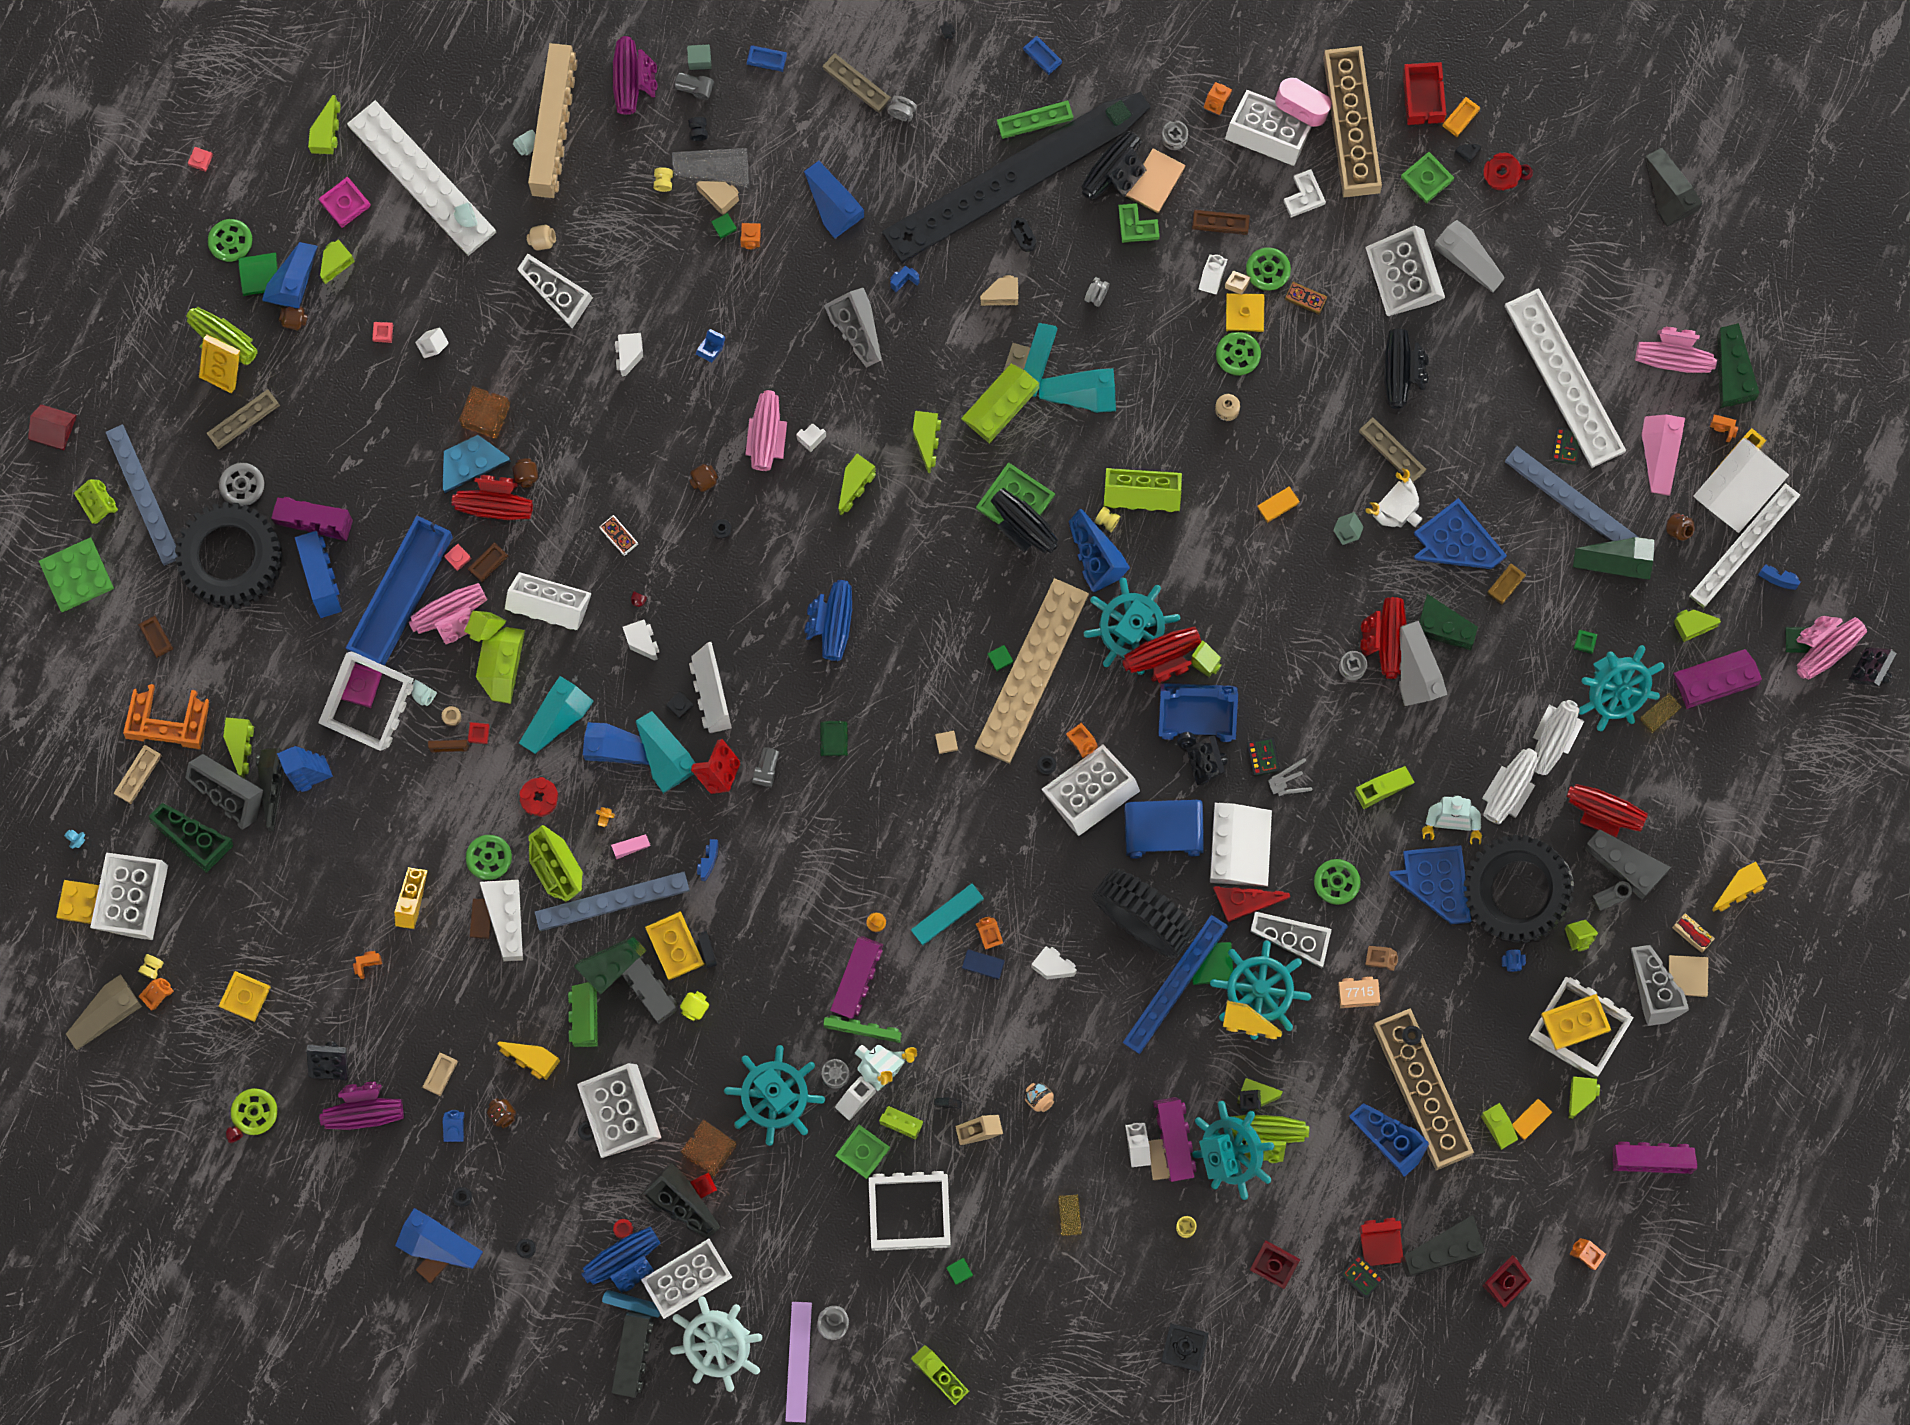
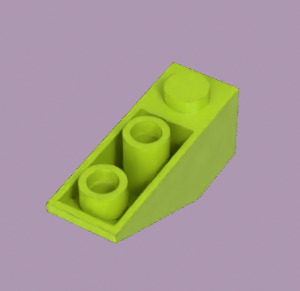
M332 95L310 128L308 147L311 153L333 154L334 148H337L335 131L339 129L337 113H340L341 106L335 95Z
M915 411L913 435L927 472L931 473V467H935L936 456H933L934 449H938L939 438H936V431H940L941 420H938V413Z
M856 454L845 468L838 508L840 515L851 509L853 506L852 501L862 495L865 490L863 487L867 482L871 483L876 476L875 466L859 454Z
M226 718L223 737L238 775L245 779V774L249 772L247 757L251 755L252 746L249 744L250 737H253L254 726H252L248 719Z
M1406 766L1356 787L1355 795L1363 809L1415 782Z
M1586 919L1568 924L1565 927L1571 949H1578V952L1589 949V946L1592 945V942L1598 935L1597 931Z
M926 1345L911 1358L919 1369L954 1405L969 1392Z

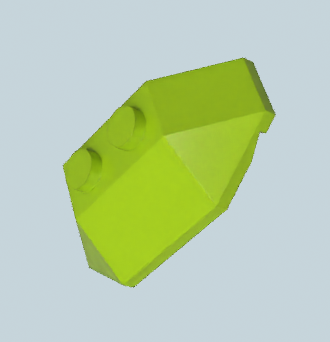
M505 627L496 632L489 640H483L476 678L492 701L511 704L525 630Z
M544 825L540 826L529 835V862L549 895L569 901L582 889L583 872L564 839Z

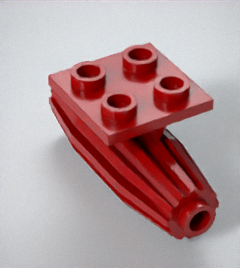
M481 475L480 478H475V482L478 483L480 490L457 491L452 496V506H455V510L475 516L518 520L530 519L532 515L533 500L511 494L513 489L518 487V484L513 482V478L499 477L498 481L495 480V476Z
M1397 597L1385 598L1381 618L1380 611H1376L1361 623L1363 639L1360 643V649L1362 654L1366 657L1373 652L1379 651L1382 674L1386 675L1388 679H1396L1397 676L1401 675L1400 627L1407 625L1404 600Z
M1191 627L1155 638L1124 655L1125 659L1122 660L1123 666L1130 673L1154 668L1152 681L1164 682L1171 677V674L1175 673L1178 676L1189 670L1188 667L1192 662L1191 660L1187 661L1183 656L1200 645V635L1196 627Z
M1575 784L1574 787L1570 786L1566 796L1569 798V803L1584 811L1580 821L1581 824L1598 831L1602 830L1615 838L1620 827L1641 832L1648 816L1646 812L1630 802L1596 788Z

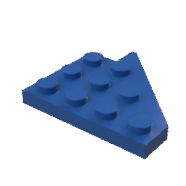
M1459 498L1414 532V535L1425 547L1413 557L1417 561L1492 569L1507 557Z
M1461 845L1403 851L1405 870L1390 871L1389 876L1448 923H1470V910L1466 904L1468 899L1464 897V891H1467V887L1464 886L1466 878Z

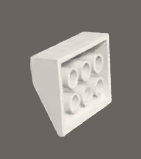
M1246 90L1229 124L1225 139L1295 166L1312 126L1279 109L1276 106L1275 100Z
M1412 226L1366 247L1387 316L1427 306L1445 298L1424 229Z
M1743 438L1693 497L1740 533L1786 480L1789 474L1748 439Z
M708 642L691 656L692 663H689L691 674H695L697 679L693 683L695 691L700 692L701 699L697 700L699 709L704 710L705 717H702L704 729L708 728L709 733L731 729L732 727L711 642Z
M1101 745L1093 753L1042 788V791L1067 824L1079 836L1140 792L1135 778L1104 745Z
M1215 803L1210 883L1268 887L1272 810L1238 804Z
M106 853L90 928L134 938L153 940L168 865L162 860Z
M628 1063L577 1084L601 1158L633 1149L661 1138L637 1064Z
M707 1239L644 1277L641 1281L663 1319L731 1279L732 1276L710 1239Z

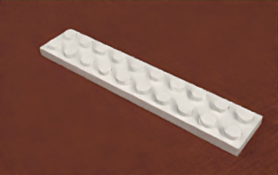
M376 100L347 123L348 127L468 256L497 233L472 204L477 225L463 227L456 221L453 214L455 212L454 208L470 202Z
M1539 288L1506 303L1505 308L1591 468L1625 453L1626 449Z

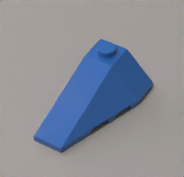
M817 161L804 171L822 223L834 239L864 218V209L820 161Z
M299 242L267 283L262 301L299 309L318 246Z
M588 722L583 748L585 760L649 764L640 736L607 723Z
M1364 1103L1349 1116L1404 1177L1420 1163L1429 1146V1142L1416 1129L1408 1127Z

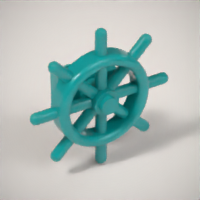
M1122 577L1119 580L1122 595L1114 598L1108 605L1095 596L1091 597V603L1103 610L1100 617L1099 628L1086 630L1084 637L1101 636L1104 644L1110 650V653L1103 661L1104 667H1109L1117 655L1124 658V655L1132 651L1123 648L1125 642L1132 645L1134 650L1140 646L1139 641L1141 638L1151 641L1163 636L1165 624L1180 620V615L1178 614L1163 616L1161 609L1154 602V599L1161 590L1159 585H1155L1148 596L1129 593L1127 580ZM1124 603L1125 614H1120L1114 608ZM1109 617H1113L1119 623L1108 626ZM1156 626L1155 635H1151L1144 628ZM1113 633L1119 637L1116 643L1110 634ZM1145 670L1139 671L1138 674H1144Z
M1643 645L1638 647L1633 658H1618L1613 652H1608L1606 657L1593 664L1596 671L1594 672L1595 678H1582L1584 685L1591 686L1589 691L1590 702L1579 708V714L1583 715L1595 708L1602 715L1597 725L1598 731L1604 730L1609 719L1626 717L1628 723L1634 724L1635 718L1633 713L1646 702L1647 698L1654 700L1660 698L1658 692L1651 691L1652 675L1664 669V664L1659 662L1647 668L1640 661L1646 650ZM1638 670L1640 674L1631 678L1634 671ZM1640 682L1638 688L1632 687ZM1610 699V702L1607 707L1602 705V703ZM1619 700H1621L1622 705L1616 706Z
M1268 940L1263 942L1261 956L1252 957L1244 961L1234 949H1230L1228 954L1237 965L1231 973L1228 981L1212 979L1210 985L1227 989L1229 1001L1249 1004L1253 1010L1269 1022L1278 1019L1287 1031H1291L1293 1025L1284 1014L1289 1009L1292 1000L1308 1001L1311 999L1310 993L1294 991V984L1290 973L1302 964L1301 959L1297 958L1284 967L1280 962L1269 958L1271 943ZM1260 966L1259 974L1256 971L1252 973L1249 968ZM1268 967L1277 972L1266 980ZM1243 973L1246 978L1237 983L1239 976ZM1283 979L1285 989L1271 988ZM1235 990H1238L1244 997L1240 1001L1237 999ZM1280 997H1285L1283 1003L1278 1007V999ZM1225 1012L1219 1016L1221 1021H1224ZM1258 1034L1257 1036L1250 1035L1251 1039L1256 1040Z
M782 1045L776 1047L775 1061L766 1062L757 1067L748 1056L744 1055L741 1060L750 1073L745 1078L742 1088L726 1087L724 1089V1093L727 1095L741 1096L746 1112L745 1115L734 1123V1127L739 1129L748 1121L753 1120L756 1124L767 1128L766 1144L769 1146L774 1142L775 1129L784 1128L791 1124H794L802 1135H806L808 1129L799 1118L803 1114L807 1102L820 1104L825 1102L824 1096L808 1095L807 1085L803 1078L815 1068L814 1062H809L798 1071L791 1065L782 1062L784 1050ZM781 1071L791 1076L785 1082L781 1079ZM797 1083L800 1094L793 1093L789 1088ZM749 1097L764 1099L752 1108ZM795 1101H799L797 1107L792 1111L789 1106ZM766 1107L769 1108L768 1119L758 1114ZM781 1112H784V1113H785L786 1117L781 1118V1119H776V1114H777V1113H778V1114H780Z
M1219 1101L1218 1109L1221 1119L1213 1122L1211 1125L1200 1117L1195 1119V1123L1205 1133L1203 1140L1199 1141L1201 1150L1194 1151L1192 1156L1204 1159L1208 1179H1214L1211 1183L1212 1189H1217L1221 1181L1237 1184L1241 1199L1246 1200L1248 1199L1246 1181L1257 1176L1266 1184L1271 1182V1177L1261 1170L1263 1151L1274 1149V1144L1272 1142L1261 1143L1258 1134L1250 1126L1255 1117L1253 1111H1249L1244 1120L1229 1117L1225 1102ZM1223 1127L1225 1134L1220 1135L1218 1131ZM1232 1129L1238 1131L1235 1139L1233 1136ZM1245 1139L1248 1145H1244L1242 1140ZM1250 1152L1251 1160L1244 1155V1153ZM1240 1162L1248 1168L1244 1174Z

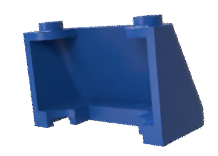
M1176 683L1161 684L1159 736H1162L1163 739L1171 740L1178 734L1191 732L1200 735H1216L1222 742H1231L1232 739H1236L1237 687Z
M1201 800L1145 801L1125 804L1126 856L1142 858V855L1146 852L1184 851L1188 853V856H1200V853H1204L1203 802Z

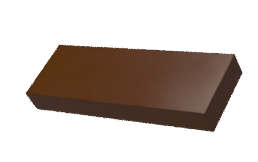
M1194 210L1192 229L1248 235L1250 215Z

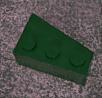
M1427 594L1419 621L1425 637L1471 650L1478 627Z
M631 937L580 960L574 967L602 994L647 950L634 937Z

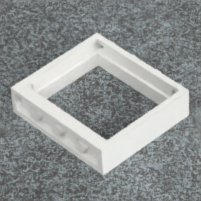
M348 652L344 657L319 724L377 750H384L390 746L393 739L391 734L399 725V714L404 711L407 704L405 699L413 690V678L357 653ZM355 662L403 682L381 740L333 719Z
M1565 977L1545 1012L1555 1007L1566 988L1581 998L1597 994V992L1589 987H1582L1578 980ZM1599 996L1603 1011L1623 1022L1597 1067L1566 1048L1555 1051L1551 1039L1539 1032L1544 1025L1542 1017L1528 1038L1593 1079H1597L1634 1018L1630 1016L1631 1014L1626 1009H1619L1614 1006V1002L1605 997L1602 999Z
M934 1171L932 1175H924V1172H913L912 1176H904V1173H893L892 1177H885V1174H873V1177H869L872 1251L951 1247L947 1174H944L943 1171ZM942 1182L944 1237L877 1240L875 1184Z

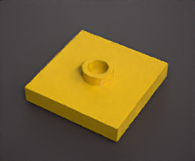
M1227 293L1226 331L1264 332V294L1241 295Z
M235 971L219 1007L255 1022L271 986Z

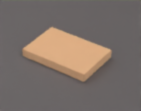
M1153 148L1143 164L1147 171L1126 194V197L1159 213L1184 171L1185 165Z

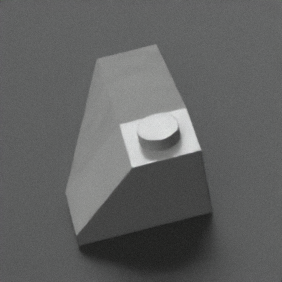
M1458 220L1450 224L1435 241L1434 249L1491 292L1494 293L1505 279L1474 233Z
M864 288L850 291L825 304L824 307L834 327L840 329L843 333L842 337L845 341L848 340L853 346V351L867 368L881 361L872 308Z
M1419 621L1401 626V681H1399V688L1404 706L1431 701L1448 695L1442 674Z
M1650 945L1632 947L1631 954L1647 1026L1668 1023L1687 1012L1689 1007L1684 991L1676 985L1673 976L1666 971L1662 965L1663 962Z

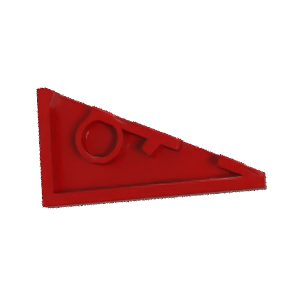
M1213 887L1227 923L1291 897L1289 893H1284L1283 891L1271 892L1258 889Z

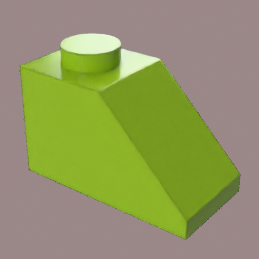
M339 239L329 243L323 252L320 276L324 284L355 262L353 256Z
M1694 609L1689 612L1687 610L1681 611L1674 620V624L1684 642L1718 627L1721 623L1719 618Z
M473 611L464 632L470 634L469 638L478 642L489 640L505 624L506 620L491 612Z
M1202 640L1192 655L1191 666L1210 678L1212 673L1216 674L1219 671L1221 657Z
M1573 1077L1571 1079L1570 1119H1573L1596 1099V1096H1599L1600 1085L1597 1084V1079Z
M1247 1078L1241 1090H1260L1261 1107L1280 1099L1283 1092Z
M1500 1103L1482 1113L1481 1118L1501 1150L1518 1140L1512 1123Z

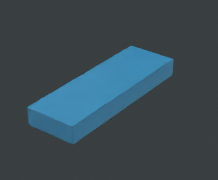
M607 1290L603 1295V1303L657 1318L661 1315L654 1302Z

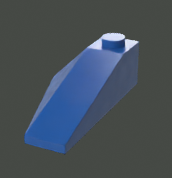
M1079 509L1069 520L1074 542L1078 544L1080 551L1078 557L1083 562L1085 570L1082 572L1092 592H1096L1120 580L1130 567L1121 552L1082 509Z
M415 1208L404 1223L395 1245L413 1257L426 1258L470 1269L474 1268L483 1254V1251Z

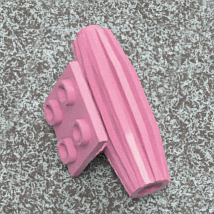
M1663 327L1662 330L1657 332L1660 335L1661 342H1639L1637 345L1635 361L1656 368L1685 373H1710L1712 369L1715 370L1717 358H1714V354L1692 347L1696 340L1700 338V335H1695L1696 331L1682 330V332H1676L1677 328Z
M766 390L763 394L759 395L753 419L749 418L745 455L751 456L752 468L760 471L770 470L773 459H783L787 422L780 421L779 397L775 395L774 391Z
M479 583L457 589L427 604L410 617L411 621H409L413 632L417 631L418 634L437 629L445 644L452 643L468 634L464 630L472 614L471 611L487 601V598Z
M1821 616L1816 619L1815 624L1810 628L1804 629L1800 633L1801 636L1796 639L1798 643H1805L1812 647L1797 664L1798 669L1796 671L1802 679L1806 678L1809 680L1829 669L1851 651L1867 633L1865 625L1856 617L1839 627L1837 626L1843 622L1841 618Z

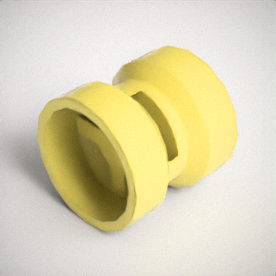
M656 168L654 172L656 181H654L653 188L661 192L671 191L672 183L670 181L673 177V171L669 168Z
M1104 506L1094 523L1098 525L1104 524L1105 529L1112 532L1121 516L1116 513L1110 514V510Z
M146 954L143 966H140L138 972L155 980L158 976L157 971L159 968H162L164 962Z
M1189 1216L1180 1218L1176 1226L1178 1235L1183 1238L1193 1236L1197 1227L1195 1220Z

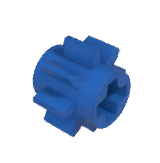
M1508 950L1506 955L1502 957V967L1507 966V971L1510 972L1521 971L1522 966L1526 964V956L1521 955L1520 950Z

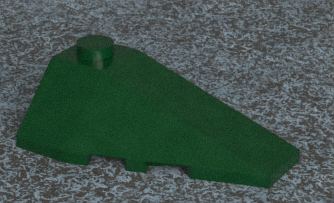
M1632 537L1575 548L1572 567L1650 579L1653 565L1654 539Z

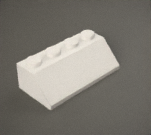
M519 572L508 589L505 610L515 614H523L532 619L544 620L550 624L561 625L567 629L578 630L583 621L591 593Z

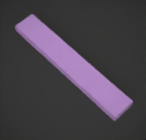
M792 1302L786 1422L806 1423L812 1303Z

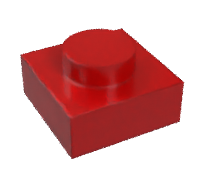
M470 722L468 742L488 744L490 725Z
M709 1173L691 1181V1185L700 1198L717 1191Z

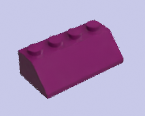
M1746 649L1673 673L1686 709L1757 686L1762 680L1756 662Z
M1618 1142V1145L1613 1147V1171L1692 1174L1697 1169L1695 1148H1690L1688 1144H1677V1147H1669L1668 1143H1658L1657 1146H1650V1143L1640 1142L1638 1145H1630V1142Z

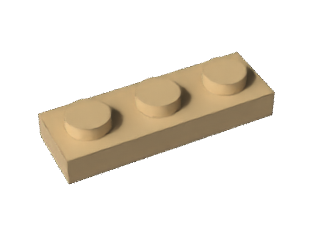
M144 745L114 794L132 804L162 755Z

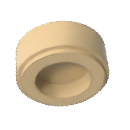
M449 706L443 710L442 720L447 726H456L460 723L462 716L458 708Z

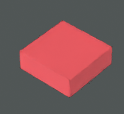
M374 322L373 342L392 343L393 323Z

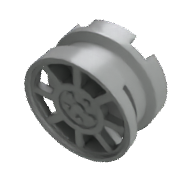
M893 96L891 100L892 105L887 110L888 113L896 119L902 121L908 119V121H911L913 118L912 113L916 111L917 105L905 97Z
M1170 121L1163 128L1162 142L1170 150L1182 149L1188 140V129L1180 121Z
M1095 277L1093 279L1095 283H1091L1086 293L1085 301L1093 302L1095 306L1099 307L1105 298L1110 283L1106 281L1101 282L1100 278Z
M1350 651L1344 654L1339 664L1341 675L1348 680L1360 679L1367 669V660L1358 651Z
M833 1059L825 1063L822 1068V1078L827 1086L839 1089L847 1084L850 1074L848 1066L843 1061Z

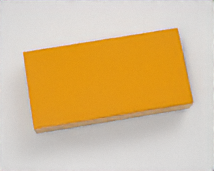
M1465 97L1443 123V127L1458 137L1479 112L1480 107Z
M1287 487L1259 504L1257 508L1268 523L1298 505L1300 501L1292 489Z
M1537 1099L1512 1126L1515 1132L1525 1140L1552 1111L1540 1099Z

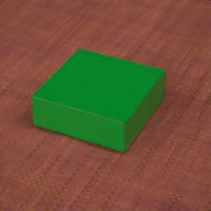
M728 213L711 221L720 239L737 231Z
M1579 630L1574 649L1592 654L1598 634Z
M1005 645L987 654L996 672L1013 663Z
M964 1258L946 1267L955 1285L973 1276Z

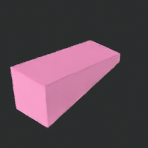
M645 834L611 846L616 859L649 847L650 843Z

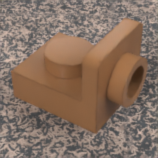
M1368 947L1365 965L1387 968L1390 971H1394L1398 963L1396 951L1387 947Z

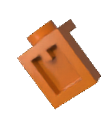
M742 223L741 247L746 249L760 247L761 224Z
M1718 415L1713 416L1710 427L1718 432L1728 431L1726 442H1730L1732 437L1735 438L1738 427L1735 426L1736 420Z
M1082 723L1066 733L1068 739L1078 749L1083 758L1098 748L1094 737Z
M985 917L980 919L979 923H976L985 949L1003 943L994 918Z
M159 978L152 980L138 997L150 1010H154L174 990L170 987L168 981Z
M1582 1238L1574 1243L1570 1255L1580 1259L1592 1270L1597 1269L1606 1255L1591 1241Z

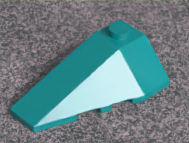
M1113 368L1041 379L1039 399L1059 404L1064 403L1076 408L1081 407L1097 413L1116 411Z
M560 676L547 694L519 744L536 754L553 741L556 736L566 731L569 726L583 718L594 701L577 686Z
M652 711L636 720L639 735L646 751V758L651 768L652 778L663 794L694 775L691 771L692 765L695 764L694 760Z

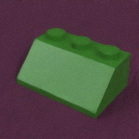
M589 982L572 986V992L568 994L569 1003H572V1011H569V1023H572V1030H569V1042H573L574 1047L598 1046L597 990Z

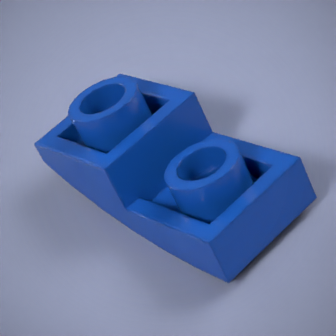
M1766 564L1758 574L1768 582L1787 589L1796 590L1801 583L1794 573L1785 570L1782 575H1779L1776 568Z
M710 839V845H706V856L709 858H701V864L697 866V875H701L702 881L707 880L715 865L719 845L717 839Z

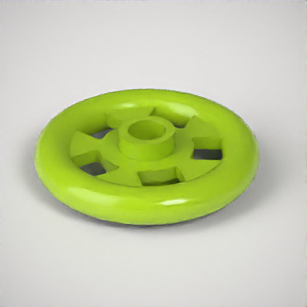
M262 1089L243 1091L235 1098L231 1106L233 1124L241 1132L248 1135H258L266 1132L272 1127L277 1117V1104L274 1098ZM257 1096L259 1100L258 1102L250 1103V1097ZM241 1103L247 1105L244 1113L239 1112ZM268 1103L270 1111L264 1113L262 1105ZM253 1109L258 1110L256 1115H251ZM245 1117L251 1121L249 1126L242 1123ZM264 1117L266 1122L259 1126L256 1121Z

